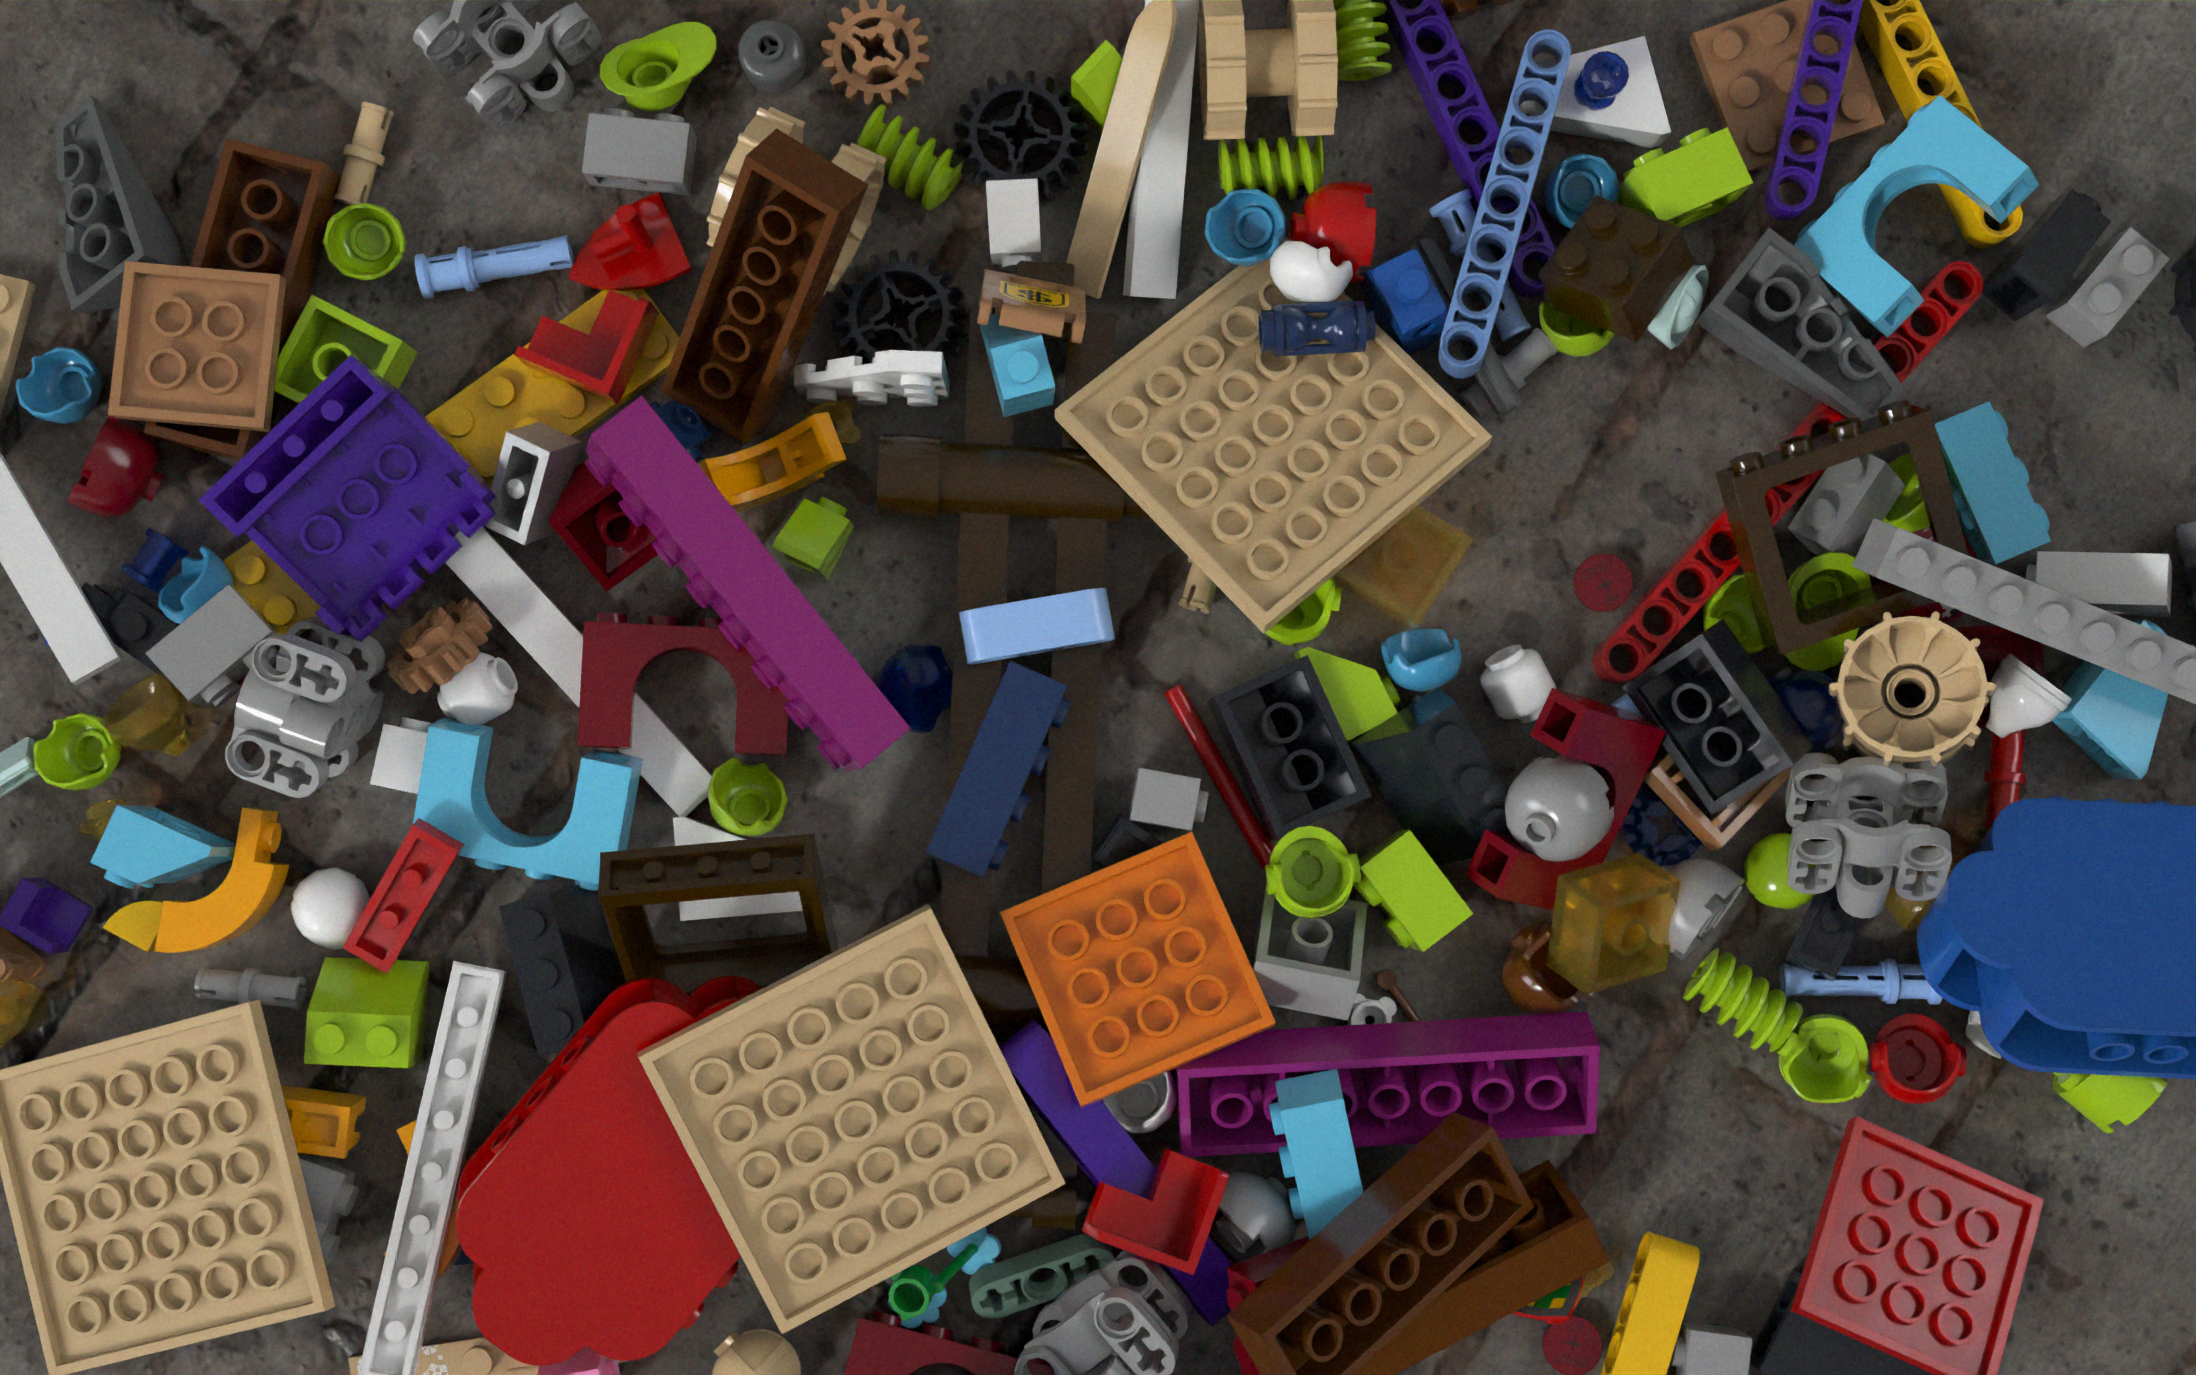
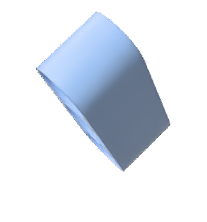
M1106 588L1087 589L986 606L959 613L967 664L1033 655L1115 639Z

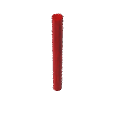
M1179 684L1165 692L1164 695L1262 870H1265V865H1270V856L1274 848L1182 684Z

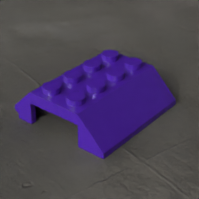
M353 354L198 499L237 538L245 533L321 607L315 614L337 635L352 634L360 642L388 617L381 607L384 602L396 610L426 582L418 571L422 566L429 573L434 574L463 547L455 536L459 531L471 539L497 514L489 504L496 495L474 466L398 389Z

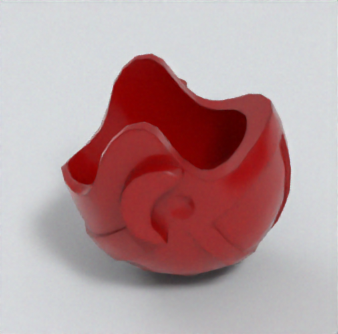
M1907 1013L1891 1019L1881 1027L1874 1042H1870L1868 1072H1874L1875 1080L1879 1087L1888 1096L1907 1104L1934 1102L1951 1090L1957 1076H1964L1966 1073L1967 1054L1965 1047L1961 1046L1960 1043H1954L1940 1024L1921 1014Z

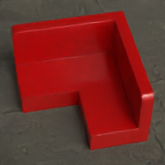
M609 289L589 335L542 315L528 349L518 345L514 355L528 367L619 405L659 312L649 300L640 297L637 301Z
M1165 1149L1147 1198L1099 1181L1082 1232L1100 1242L1194 1275L1227 1185L1229 1173Z

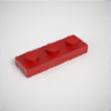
M418 818L410 828L342 948L388 974L464 844Z

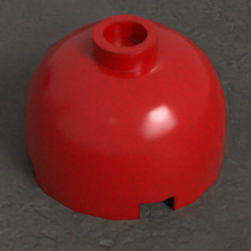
M1331 182L1315 189L1305 199L1301 213L1292 214L1289 225V240L1301 241L1316 249L1328 247L1330 249L1331 262L1336 267L1341 265L1343 261H1350L1352 263L1353 277L1348 284L1356 285L1362 283L1365 278L1357 275L1359 266H1369L1372 259L1376 231V208L1366 207L1364 194L1374 195L1372 187L1367 182Z

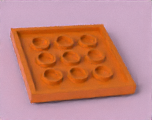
M1192 832L1000 912L1081 1108L1276 1025L1272 1012Z

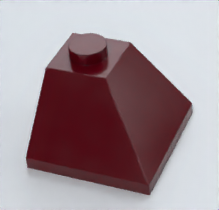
M585 461L576 466L548 521L607 592L658 555L652 546V543L657 539L644 523L637 527L631 522L619 506L618 502L623 499L622 495L611 482L603 486L591 473Z

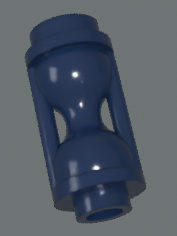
M1363 300L1272 305L1271 310L1259 311L1258 332L1261 352H1273L1274 357L1365 352L1367 341H1375V314L1373 310H1365ZM1329 312L1321 318H1313L1306 314ZM1315 339H1324L1329 342L1328 344H1309Z

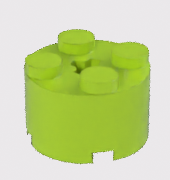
M2052 1072L2055 1075L2052 1085L2053 1090L2104 1133L2115 1132L2110 1124L2117 1120L2125 1126L2134 1122L2157 1100L2168 1084L2162 1078Z

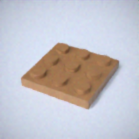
M1787 0L1694 32L1689 38L1722 129L1728 127L1749 174L1771 166L1811 0ZM1830 0L1836 5H1841L1839 0ZM1820 35L1814 38V46L1820 53L1824 55L1838 53L1837 43L1832 37ZM1854 40L1828 146L1880 129L1885 124ZM1809 84L1802 87L1801 93L1807 103L1812 105L1826 103V95L1821 87ZM1804 134L1790 136L1789 143L1795 153L1805 155L1814 152V143L1809 136Z
M125 261L108 415L118 419L270 432L286 278L279 274Z

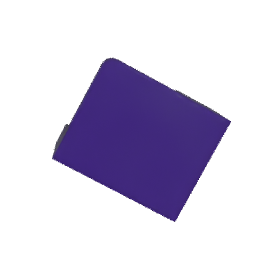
M42 877L22 878L0 914V926L49 954L69 952L91 915L93 908L91 905Z

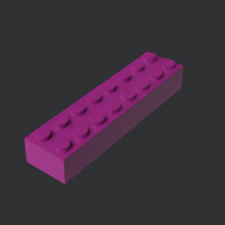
M642 395L590 435L585 450L590 458L585 463L591 473L603 486L611 482L622 495L623 499L618 503L626 516L635 526L639 527L644 523L657 539L652 543V546L660 558L670 568L678 564L690 579L685 584V587L702 608L705 609L709 605L713 607L723 620L718 625L722 634L736 649L744 645L756 660L751 665L752 670L768 689L771 690L777 686L786 696L789 702L784 705V709L802 730L809 726L821 740V743L816 748L833 769L837 770L840 766L846 772L862 769L911 729Z
M1588 1012L1264 1030L1176 1068L1177 1113L1181 1155L1197 1157L1279 1152L1278 1147L1288 1144L1285 1134L1275 1135L1269 1104L1278 1102L1275 1081L1333 1069L1338 1071L1354 1147L1418 1144L1452 1112L1492 1126L1499 1139L1595 1134L1597 1130L1600 1044Z

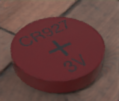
M1597 554L1587 558L1578 566L1573 578V588L1578 600L1586 608L1596 612H1609L1622 606L1629 598L1633 587L1630 569L1620 558L1611 554Z
M1572 1314L1570 1320L1563 1324H1549L1542 1337V1351L1547 1362L1559 1373L1564 1375H1583L1592 1370L1600 1360L1602 1339L1597 1328L1589 1320Z

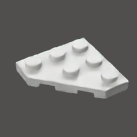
M885 350L875 352V357L872 358V363L862 365L863 357L859 356L831 359L827 361L825 371L815 372L816 365L814 364L795 365L794 387L799 394L806 395V401L812 403L830 404L837 402V396H856L857 403L863 405H886L887 398H907V404L910 406L936 407L938 400H949L950 378L942 352Z

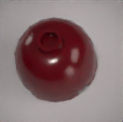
M109 416L85 460L80 474L81 478L78 483L75 482L67 504L98 516L119 517L131 512L142 498L152 502L165 474L156 471L159 451L152 436L143 433L144 428L130 419H118Z

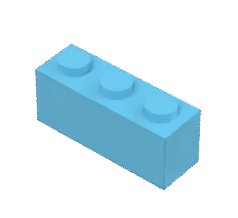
M1990 401L1936 423L1935 428L1961 529L1979 560L1990 565H1996L2051 542L2047 532L2050 527L2047 514L2041 505L2034 502L2027 487L2029 483L2027 469L2018 457H2014L2006 439L2008 438L2007 424L2003 416L1998 411L1993 410Z
M1337 1069L1275 1081L1278 1102L1269 1104L1275 1135L1285 1134L1288 1144L1278 1147L1284 1177L1295 1176L1297 1187L1288 1189L1294 1220L1305 1219L1309 1239L1318 1234L1363 1193Z

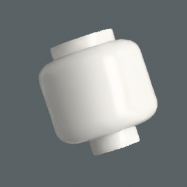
M1518 644L1497 651L1485 661L1487 668L1483 671L1480 678L1481 685L1496 714L1500 718L1507 720L1519 718L1521 723L1537 720L1551 689H1556V685L1540 654L1533 649H1522L1521 645Z
M480 652L474 662L464 666L463 670L457 672L450 682L440 685V692L437 696L438 703L448 718H455L462 724L482 725L512 708L518 684L513 670L505 660Z

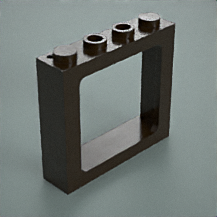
M1906 400L1892 402L1878 408V416L1860 421V418L1857 417L1837 421L1828 426L1829 433L1812 439L1810 435L1788 438L1779 443L1780 450L1763 456L1760 452H1751L1737 456L1730 460L1731 467L1715 472L1764 646L1779 655H1783L1883 619L1885 612H1889L1891 616L1935 601L1885 581L1796 613L1765 502L1766 492L1774 486L1891 445L1906 442L1912 454L1934 542L1968 555L1931 410L1911 405Z
M815 834L600 852L598 898L626 982L640 978L662 979L676 985L689 995L696 987L710 979L721 976H739L750 979L764 988L838 950V941ZM798 891L807 932L794 935L663 946L656 943L644 905Z

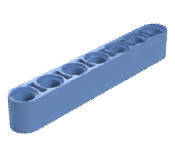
M1545 29L1536 32L1528 39L1523 51L1440 338L1438 355L1440 366L1446 374L1454 378L1464 379L1473 376L1480 370L1485 359L1570 61L1571 47L1569 41L1562 33L1555 30ZM1540 53H1549L1554 55L1559 63L1552 68H1542L1534 62L1533 57ZM1528 100L1537 101L1544 107L1545 112L1536 117L1527 116L1519 109V105ZM1521 148L1530 154L1532 160L1523 165H1514L1506 159L1505 153L1510 149ZM1508 196L1517 203L1518 208L1514 212L1501 214L1493 209L1490 202L1496 197ZM1494 244L1503 251L1504 257L1494 263L1481 260L1476 251L1482 245ZM1480 292L1489 299L1490 306L1479 312L1471 311L1466 308L1462 299L1469 293ZM1464 340L1475 347L1476 355L1466 361L1457 360L1450 355L1448 347L1455 341Z

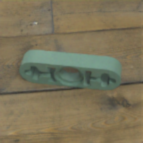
M1082 1233L983 1267L976 1271L969 1281L973 1309L984 1318L995 1319L1056 1299L1078 1280L1094 1270L1103 1268L1114 1260L1112 1246L1100 1242L1086 1233ZM1095 1255L1097 1260L1087 1262L1085 1257ZM1069 1262L1071 1270L1065 1272L1063 1264ZM1041 1268H1050L1056 1271L1054 1276L1045 1282H1033L1029 1279L1034 1271ZM1019 1279L1021 1287L1016 1288L1014 1280ZM996 1288L998 1294L990 1295L988 1290Z

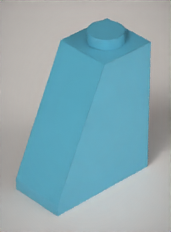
M991 314L988 325H979L1003 416L1007 417L1053 405L1055 383L1041 333L999 325V315Z
M2130 620L2166 635L2153 622L2148 620ZM2084 660L2060 690L2072 700L2063 712L2060 711L2051 721L2112 779L2141 780L2148 771L2168 693Z

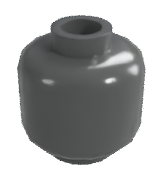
M776 19L761 20L752 24L742 35L738 46L739 61L747 79L757 89L768 93H782L793 88L802 79L807 66L806 52L798 33L789 24Z

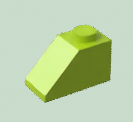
M1107 40L1071 76V104H1080L1082 116L1101 133L1103 132L1123 60L1114 46Z
M821 496L817 504L804 498L776 537L772 548L783 559L829 580L855 526L851 520L845 518L848 511L845 507Z
M1305 647L1294 654L1296 660L1308 655L1347 741L1377 727L1398 713L1395 706L1401 703L1399 695L1390 678L1386 676L1380 679L1376 669L1310 647Z

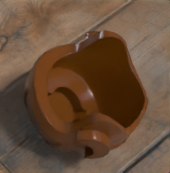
M1542 924L1535 929L1527 926L1512 939L1511 944L1514 947L1503 965L1502 981L1508 996L1522 1011L1533 1014L1564 1013L1577 1004L1583 996H1586L1588 999L1592 997L1596 990V984L1600 980L1601 973L1596 968L1584 965L1565 936L1551 931L1547 924Z

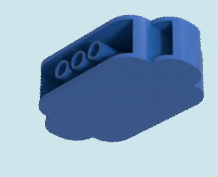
M2050 796L2043 799H2023L2008 805L1998 814L1974 854L1965 857L1954 867L1919 924L1917 931L1919 959L1927 982L1936 993L1951 1004L1963 1009L1979 1011L1981 1026L1988 1042L2003 1058L2018 1067L2037 1072L2196 1079V806L2171 805L2165 801H2154L2147 804L2120 803L2118 800L2110 798L2096 801L2068 800L2062 796Z

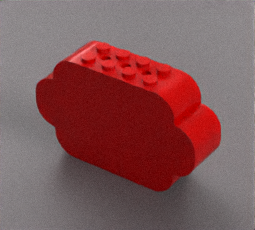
M721 976L702 983L689 995L676 985L657 978H640L620 985L604 999L465 1164L457 1189L456 1232L462 1249L473 1261V1317L484 1337L513 1359L529 1365H552L571 1358L585 1345L600 1355L614 1360L631 1361L648 1357L662 1349L681 1327L685 1330L691 1327L704 1309V1299L716 1286L721 1289L734 1276L739 1265L737 1260L741 1255L648 1078L637 1052L762 989L763 987L756 982L739 976Z

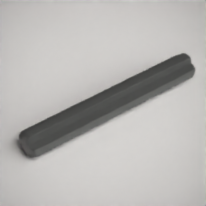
M1423 238L1413 244L1408 250L1416 248L1449 311L1457 280L1436 242L1433 239ZM1463 297V304L1467 309L1473 311L1466 297ZM1464 340L1455 341L1465 360H1469L1476 355L1475 347L1471 343ZM1489 341L1484 362L1480 370L1474 374V377L1493 412L1503 416L1511 413L1521 405V397Z

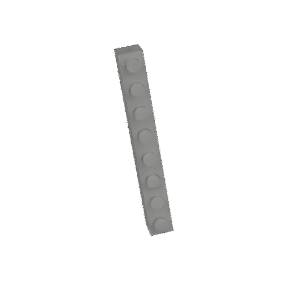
M1873 518L1854 560L1853 567L1924 597L2196 704V647Z

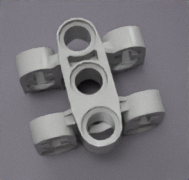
M454 0L450 13L446 10L437 11L418 26L413 35V42L445 77L452 76L461 71L471 62L476 54L485 52L489 56L494 66L479 78V81L464 98L492 131H501L511 125L523 113L527 105L524 99L525 96L540 109L549 112L560 111L571 102L574 94V85L562 64L566 62L568 65L574 66L583 62L597 49L602 40V35L593 19L584 12L583 8L576 1L563 7L558 12L556 11L543 24L537 21L534 29L523 16L528 9L534 7L542 0ZM491 7L486 15L479 17L485 9ZM513 38L525 39L524 45L519 52L510 55L504 54V47L508 41ZM548 74L558 75L557 83L552 89L544 92L536 90L537 83L541 77Z
M319 617L304 618L290 627L287 634L272 635L255 646L252 652L251 668L243 682L237 699L234 714L235 727L232 738L225 750L227 766L233 774L249 782L295 798L311 795L325 785L328 777L338 776L355 764L359 752L357 741L365 736L376 723L384 700L382 690L369 686L370 679L378 675L385 665V653L380 643L369 635L362 642L358 641L352 634L337 635ZM308 628L317 632L321 637L322 645L300 638L299 634L302 629ZM271 645L280 646L279 653L276 654V669L271 666L268 660V650ZM360 649L362 650L361 659L368 662V665L357 670L355 668L356 660L344 654H350ZM244 741L255 742L263 749L265 760L261 767L251 766L243 759L241 749ZM337 754L342 756L334 762L329 761L330 758ZM277 764L284 765L276 772H273ZM290 767L301 768L312 777L302 783L299 781V772Z
M1807 753L1791 766L1785 796L1786 820L1793 827L1787 855L1788 885L1799 893L1820 894L1827 892L1835 884L1838 901L1842 909L1851 916L1862 919L1872 918L1882 912L1885 907L1889 887H1895V892L1906 900L1927 901L1936 898L1947 880L1952 862L1951 836L1946 831L1938 828L1948 796L1946 768L1941 763L1934 767L1930 760L1906 762L1902 766L1891 761L1889 766H1884V758L1874 756L1851 758L1838 764L1837 760L1828 754ZM1810 774H1821L1827 776L1821 779L1804 778L1805 776ZM1919 780H1928L1934 782L1928 785L1911 784ZM1807 800L1815 801L1813 806H1807ZM1913 806L1921 807L1918 809V812H1913ZM1825 839L1826 841L1813 842L1808 840ZM1920 846H1936L1933 848H1918ZM1809 864H1814L1815 868L1809 869ZM1917 870L1923 871L1922 874L1917 875Z
M1123 1251L1103 1268L1094 1270L1078 1280L1052 1304L1045 1306L1039 1312L1033 1327L1034 1339L1025 1344V1349L1021 1352L1016 1363L1014 1374L1033 1375L1027 1368V1361L1033 1358H1041L1051 1364L1054 1369V1375H1170L1174 1370L1180 1352L1178 1339L1186 1333L1193 1313L1192 1304L1158 1262ZM1128 1265L1138 1266L1145 1271L1148 1282L1142 1286L1129 1285L1123 1280L1120 1270ZM1155 1289H1158L1159 1291L1155 1299L1151 1294ZM1160 1308L1166 1313L1171 1310L1177 1312L1175 1322L1170 1317L1162 1320L1158 1316ZM1049 1320L1061 1321L1057 1325L1044 1330L1043 1324Z

